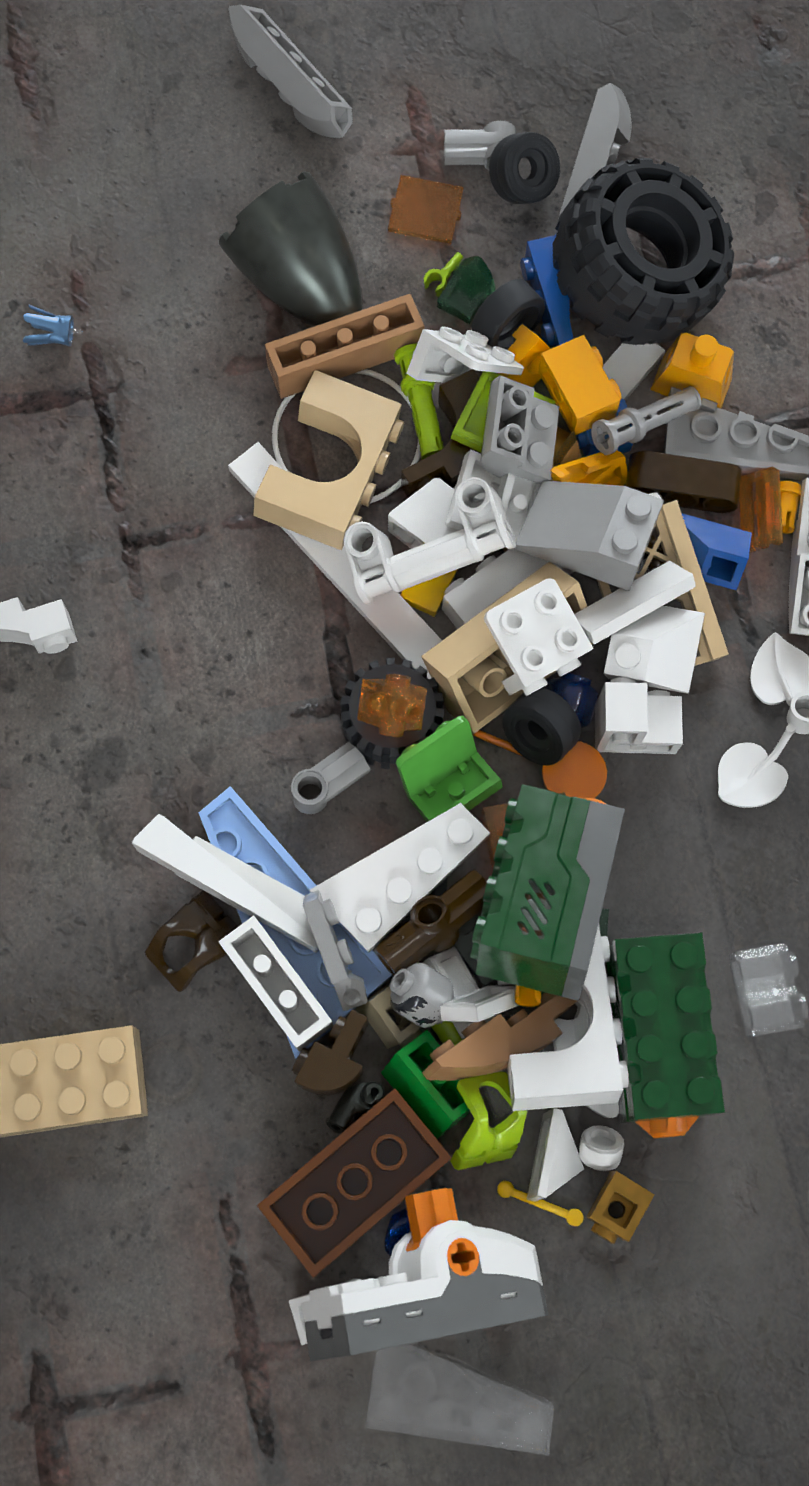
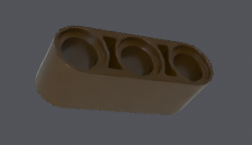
M637 451L629 457L626 486L646 494L657 492L661 499L664 500L663 504L677 500L679 507L715 513H730L738 508L742 470L739 466L726 462L652 451Z

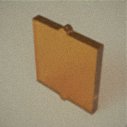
M401 175L396 196L391 199V207L393 209L388 232L452 244L456 222L461 220L462 213L459 209L464 187Z

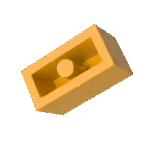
M585 335L541 353L538 372L553 400L556 401V405L559 406V411L571 432L574 431L575 435L591 429L592 424L597 420H610L616 417L621 401L619 386L614 379H608L603 370V360L599 350L595 346H590Z

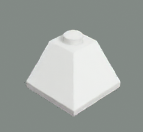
M661 606L612 634L604 669L605 676L611 680L618 677H626L636 680V683H647L649 687L689 694L705 613Z

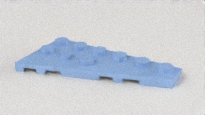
M231 786L198 812L210 844L304 896L311 893L309 890L316 886ZM237 909L242 924L251 918V916ZM259 921L330 1017L333 1025H335L339 1016L345 1018L350 1014L351 1010L355 1009L343 1011L319 950L315 953ZM340 922L332 925L338 941L342 939L347 941L354 962L347 965L348 969L353 974L364 979L368 998L393 975L385 968L375 952L372 950L368 953ZM331 1027L329 1030H327L325 1033H323L321 1036H319L316 1040H314L305 1048L310 1049L314 1045L315 1041L318 1042L331 1029H333V1027ZM288 1038L295 1059L297 1060L300 1052H298L296 1047Z

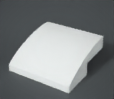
M469 450L463 459L445 525L456 530L464 529L455 502V492L459 484L465 479L478 477L487 482L501 498L506 518L512 528L516 542L541 484L510 473L500 478L494 476L482 467L480 462L481 454ZM479 493L473 498L472 508H476L484 502L485 493Z

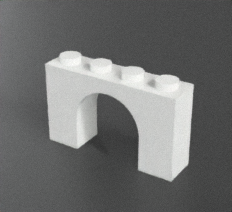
M599 924L588 972L580 995V1000L588 1015L589 1029L579 1042L569 1048L550 1052L511 1054L509 1056L507 1070L512 1111L618 1103L623 1088H628L627 1064L625 1060L619 1061L617 1045L622 1044L621 1022L619 1018L612 1017L610 1004L616 1002L615 982L613 976H606L604 963L610 961L609 941L607 936L600 935ZM497 980L498 985L511 984Z

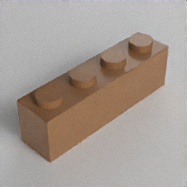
M407 294L266 343L267 367L279 396L283 399L305 391L314 370L339 379L393 360L394 353L399 348L409 344H418L425 326L411 294Z

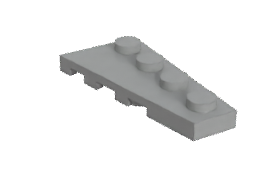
M671 387L669 396L682 390ZM702 398L701 407L698 410L689 412L666 423L663 449L665 454L731 463L739 466L742 473L801 481L809 478V436L777 424H774L772 427L753 420L755 416L741 411L737 415L717 407L718 403Z

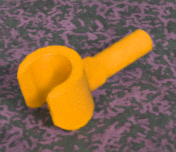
M515 985V1002L524 1007L538 1006L541 1003V991Z

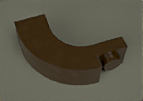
M474 369L439 385L438 404L449 420L453 430L479 380ZM451 439L439 452L402 470L401 488L407 498L434 478H440L450 487L454 488L458 481L465 454L469 450H476Z

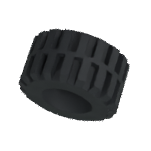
M386 658V665L379 666L378 661L375 660L369 663L368 671L365 672L360 668L354 673V682L348 681L345 686V696H342L341 721L346 741H350L353 746L357 747L361 754L365 756L368 764L373 766L374 762L377 761L381 763V768L390 769V764H396V760L407 747L420 743L433 734L443 723L444 699L442 692L438 693V683L434 677L431 679L427 678V670L422 666H419L417 670L412 669V661L406 659L403 660L402 665H396L395 658ZM399 697L408 701L414 707L417 717L408 728L398 732H388L377 728L369 720L368 711L376 701L382 698Z

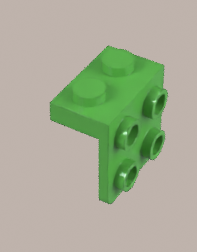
M463 715L442 723L426 739L407 747L396 760V766L408 800L426 822L460 803L470 811L503 787L499 776L477 752L469 721Z

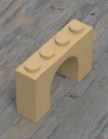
M314 370L300 400L298 421L345 441L355 453L358 464L347 476L331 482L312 481L270 464L254 498L253 516L342 551L345 532L354 523L362 521V517L358 516L361 506L368 507L371 503L377 486L372 483L375 474L383 475L391 454L386 451L390 441L397 443L404 426V421L399 420L402 404Z

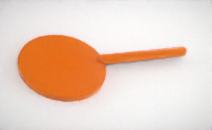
M481 730L473 734V736L521 755L508 741ZM578 741L559 762L553 765L542 766V778L546 789L549 791L582 799L596 798L605 786L607 767L603 757L594 747Z

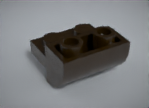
M351 1010L347 1019L339 1016L328 1037L329 1043L333 1045L332 1049L316 1041L311 1050L303 1047L292 1068L294 1074L297 1075L294 1081L297 1086L310 1093L326 1096L341 1093L353 1086L363 1074V1066L352 1061L351 1058L368 1027L367 1017L354 1010Z

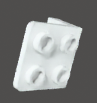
M441 327L440 331L422 330L406 374L420 381L445 383L471 369L521 375L524 366L514 361L515 354L511 351L497 346H489L487 344L489 339L478 332L467 330L466 334L463 335L454 329Z
M551 578L543 580L490 609L484 615L487 627L514 673L512 676L501 681L509 696L520 690H523L525 695L528 696L548 684L544 678L555 670L559 677L565 675L581 665L578 657L594 649L558 584Z

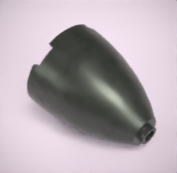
M302 172L297 177L299 179L298 182L291 185L290 183L285 184L282 180L245 207L236 216L238 220L235 225L236 229L231 235L228 232L223 233L219 239V245L239 271L265 296L292 316L315 327L363 310L357 266L341 222L310 172Z

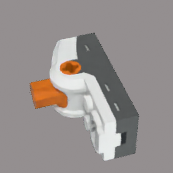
M452 1188L436 1189L405 1196L411 1232L405 1234L394 1246L389 1260V1275L377 1279L372 1278L309 1291L311 1301L301 1303L310 1361L351 1356L549 1315L535 1245L508 1233L473 1226L466 1221H458Z

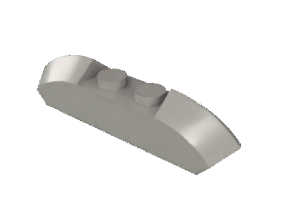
M244 5L229 6L232 33L236 45L249 67L252 68L257 65V72L279 89L278 94L280 98L293 107L295 118L304 127L325 137L343 138L352 125V108L263 9Z
M611 83L599 88L559 217L576 192L589 178H592L601 168L612 163L615 165L620 146L628 143L630 140L632 122L629 105L622 90Z

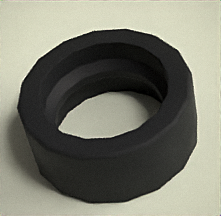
M522 279L511 280L501 285L482 303L474 316L471 325L472 331L486 336L489 339L487 342L489 346H497L508 350L516 341L512 334L521 324L533 332L542 319L545 311V301L526 281Z

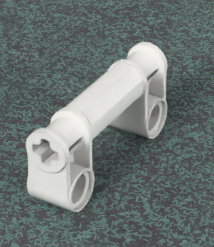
M470 477L459 484L455 492V502L464 529L395 556L392 551L391 542L383 532L368 522L361 521L351 525L345 532L344 546L353 572L354 586L361 601L366 605L373 602L374 597L392 590L398 593L472 563L484 560V555L504 547L509 550L516 548L514 534L506 518L498 493L481 478ZM479 493H485L484 502L480 506L472 508L473 498ZM373 536L372 546L362 552L363 542L368 537Z

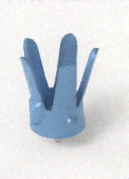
M28 304V307L47 316L27 313L23 316L24 320L31 323V326L52 333L25 336L23 342L27 343V345L56 343L71 346L73 333L83 334L82 330L74 329L72 315L58 316Z

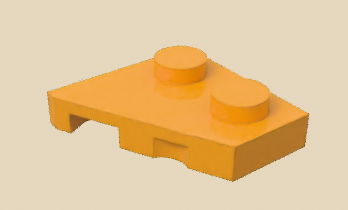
M618 450L610 455L599 452L555 466L550 470L552 481L623 486L626 483L628 473L625 455Z

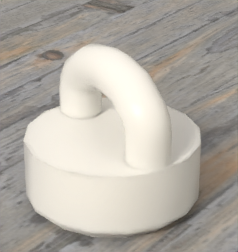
M591 1126L585 1129L581 1135L579 1157L586 1166L595 1170H613L620 1164L624 1149V1139L617 1131L607 1126Z

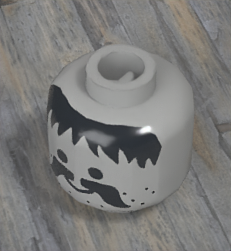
M420 962L412 964L407 969L399 970L390 983V1002L393 1010L410 1022L423 1028L444 1022L441 1021L440 1006L455 998L451 981L429 965Z

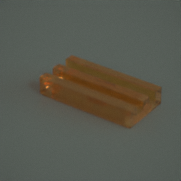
M771 466L742 475L739 491L741 530L752 532L749 553L755 552L757 547L761 549L769 548L771 543L774 545L783 544L780 470ZM753 482H755V486H756V500L754 501V503H753ZM754 514L757 515V537H755Z

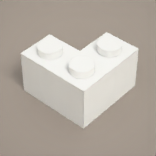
M618 677L612 679L611 682H605L595 704V749L598 752L676 754L683 744L682 696H670V692L664 690L647 692V683H636V680L626 677Z

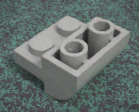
M501 375L495 378L490 385L481 465L487 472L499 478L510 473L541 484L543 480L550 481L559 406L534 397L535 388Z

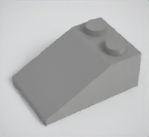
M543 480L514 549L630 591L656 526L664 500L627 486Z

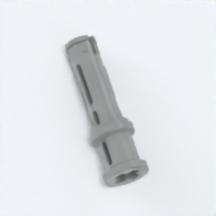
M689 386L680 392L657 400L638 410L635 408H625L618 413L617 417L610 420H597L592 424L591 428L593 442L602 454L610 455L615 453L618 446L627 442L637 443L644 438L647 431L689 412L698 410L701 407L700 394L694 387ZM671 407V410L657 415V412ZM608 434L609 438L605 439L604 436Z

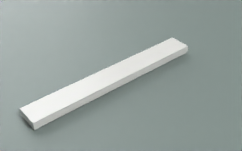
M259 442L228 465L229 471L254 498L269 465L271 464L283 469ZM281 527L402 660L412 661V669L417 670L419 666L427 670L421 656L442 640L399 593L392 590L374 597L372 603L364 604L354 586L353 572L345 546H343L341 551ZM427 670V678L431 679V676Z

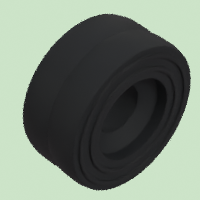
M536 132L511 134L503 138L495 146L490 157L489 176L494 190L502 199L513 204L537 203L547 198L558 183L560 175L559 155L553 143L544 135ZM523 157L528 159L531 165V172L527 179H523L518 171L519 162Z
M540 688L528 696L523 692L507 708L502 719L504 733L514 749L526 759L539 765H553L559 762L576 745L581 734L579 719L570 704L555 692L545 688Z

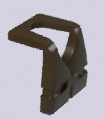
M202 891L193 897L189 904L186 903L171 919L163 924L145 950L147 958L179 992L188 987L199 970L226 956L227 953L218 941L239 927L228 915L223 916L224 910L206 891ZM186 936L195 940V951L192 960L179 971L172 970L163 958V951L168 937Z

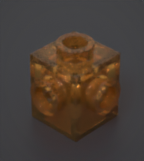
M386 674L385 679H362L357 720L379 727V734L391 737H402L404 731L422 730L427 689L410 684L411 677L399 674Z

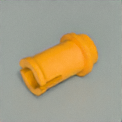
M780 481L777 487L772 490V496L775 498L769 529L776 531L777 526H779L778 533L790 534L795 530L794 525L801 497V485L793 481Z

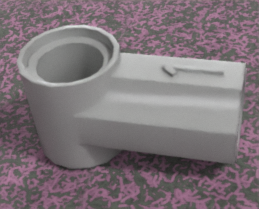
M494 121L487 124L483 130H444L445 165H484L489 170L490 157L495 146L503 138L516 134L515 126L507 121Z
M349 741L311 769L302 770L294 776L291 783L292 801L300 812L316 814L325 808L328 801L368 774L370 767L357 747L353 746ZM314 784L321 789V794L313 800H307L299 795V790L304 785Z

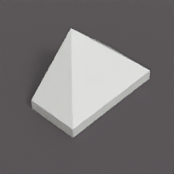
M557 1108L547 1111L543 1114L527 1196V1200L534 1202L548 1197L584 1170L563 1110Z

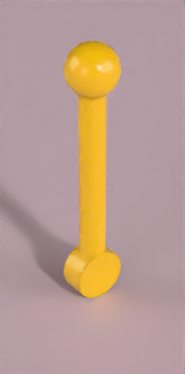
M506 1180L501 1181L497 1186V1192L502 1198L514 1197L565 1218L566 1222L571 1226L576 1227L583 1222L584 1216L579 1209L572 1208L567 1210L542 1199L536 1202L527 1200L528 1193L515 1189L513 1184Z

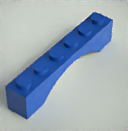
M556 235L527 241L525 257L520 260L524 280H530L532 288L545 301L541 336L542 340L551 349L574 339L569 319L570 298L568 295H562L557 283L559 269L553 267L552 243ZM622 397L616 417L621 410L627 408L626 401ZM591 429L575 435L579 449L583 450L585 457L600 452L593 442ZM605 435L604 438H609V435ZM627 442L620 445L617 450L621 453L629 452L633 443Z

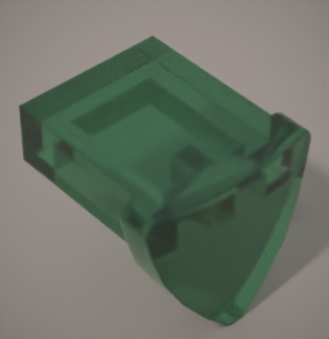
M472 256L462 260L437 299V308L468 324L471 323L487 296L496 290L492 273L480 256Z

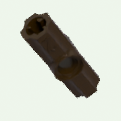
M474 869L440 896L431 895L423 897L414 904L410 912L411 920L373 950L378 959L393 976L399 970L407 969L412 964L418 963L431 951H445L458 941L460 935L459 928L483 909V897L487 884L483 876Z

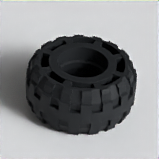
M635 158L634 160H626V162L621 161L615 165L612 163L601 168L576 192L561 213L555 227L558 233L552 243L553 267L559 269L557 283L562 295L569 296L573 303L571 309L581 320L586 318L596 326L594 331L607 338L610 336L620 337V341L625 344H662L673 341L680 333H687L719 303L726 292L724 285L732 275L735 254L731 250L733 235L730 224L725 223L721 215L723 208L715 196L711 198L702 188L704 184L693 175L688 177L679 171V166L666 161L661 164H654L650 158ZM626 228L632 229L650 240L662 254L668 269L656 266L643 258L632 245Z

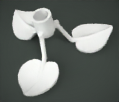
M773 633L758 650L751 668L750 684L756 697L767 705H777L786 700L790 706L787 714L788 726L769 756L760 745L755 743L736 744L729 748L722 756L718 767V797L723 802L732 806L753 808L766 805L777 799L786 787L788 773L783 766L774 761L779 757L793 733L809 734V656L788 643L778 633Z

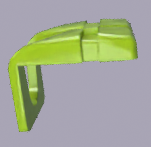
M504 1071L461 1079L457 1084V1089L472 1113L474 1121L461 1140V1146L455 1150L450 1160L456 1170L480 1166L484 1162L489 1164L511 1159L518 1148L517 1144L520 1143L523 1134L527 1110L513 1111L503 1122L491 1128L488 1126L487 1109L479 1091V1088L482 1086L494 1087L512 1107L509 1079Z

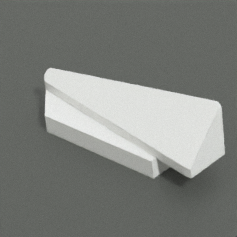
M160 814L132 841L133 846L139 853L172 870L182 879L251 917L255 916L261 923L317 953L319 950L303 908L305 896L197 836L191 839Z

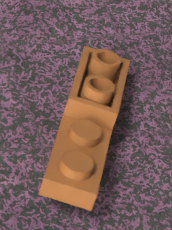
M545 992L541 995V1003L537 1006L538 1008L529 1015L523 1008L507 1021L501 1014H498L489 1022L485 1020L473 1022L461 1032L465 1039L457 1045L448 1040L429 1055L433 1062L422 1073L427 1080L454 1081L505 1070L508 1067L511 1054L540 1052L561 1036L563 1032L554 1020L571 1008L577 1000Z

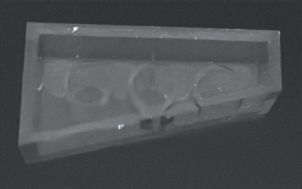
M416 1342L376 1350L366 1416V1428L549 1456L554 1405L550 1400L479 1371L463 1362L444 1356Z

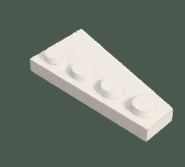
M460 803L309 891L312 893L319 890L323 901L331 899L340 924L369 953L410 914L414 904L434 891L490 836V832Z

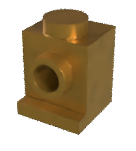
M610 1171L586 1218L594 1222L591 1231L606 1241L614 1244L617 1238H620L623 1241L629 1242L655 1194L621 1173ZM613 1201H618L623 1207L622 1215L616 1219L612 1218L608 1213V1206Z

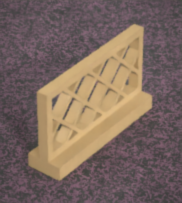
M675 500L663 504L655 526L658 537L652 549L646 548L645 553L648 554V557L640 573L636 574L635 580L645 574L653 557L664 563L671 561L693 574L696 586L675 598V600L681 602L682 608L685 610L705 613L697 651L698 656L695 661V666L723 658L729 653L678 501ZM660 542L665 555L656 551ZM597 580L603 598L612 593L608 583Z

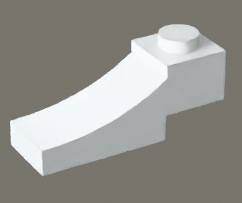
M18 597L0 602V642L25 643L35 646L38 653L46 652L48 654L61 652L67 649L69 644L77 642L69 612L62 599L29 610H25Z

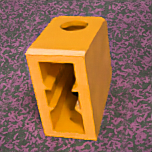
M680 333L663 355L651 391L669 396L671 387L683 390L692 386L699 392L701 400L705 398L718 403L717 407L722 408L732 380L734 351L729 347L718 344L717 340L711 335L697 337L689 333Z

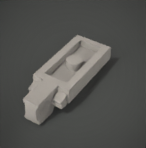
M319 890L305 895L303 908L343 1011L366 1004L368 1001L364 979L353 974L348 969L347 965L354 963L346 939L338 941L332 925L338 924L339 921L331 899L323 901Z

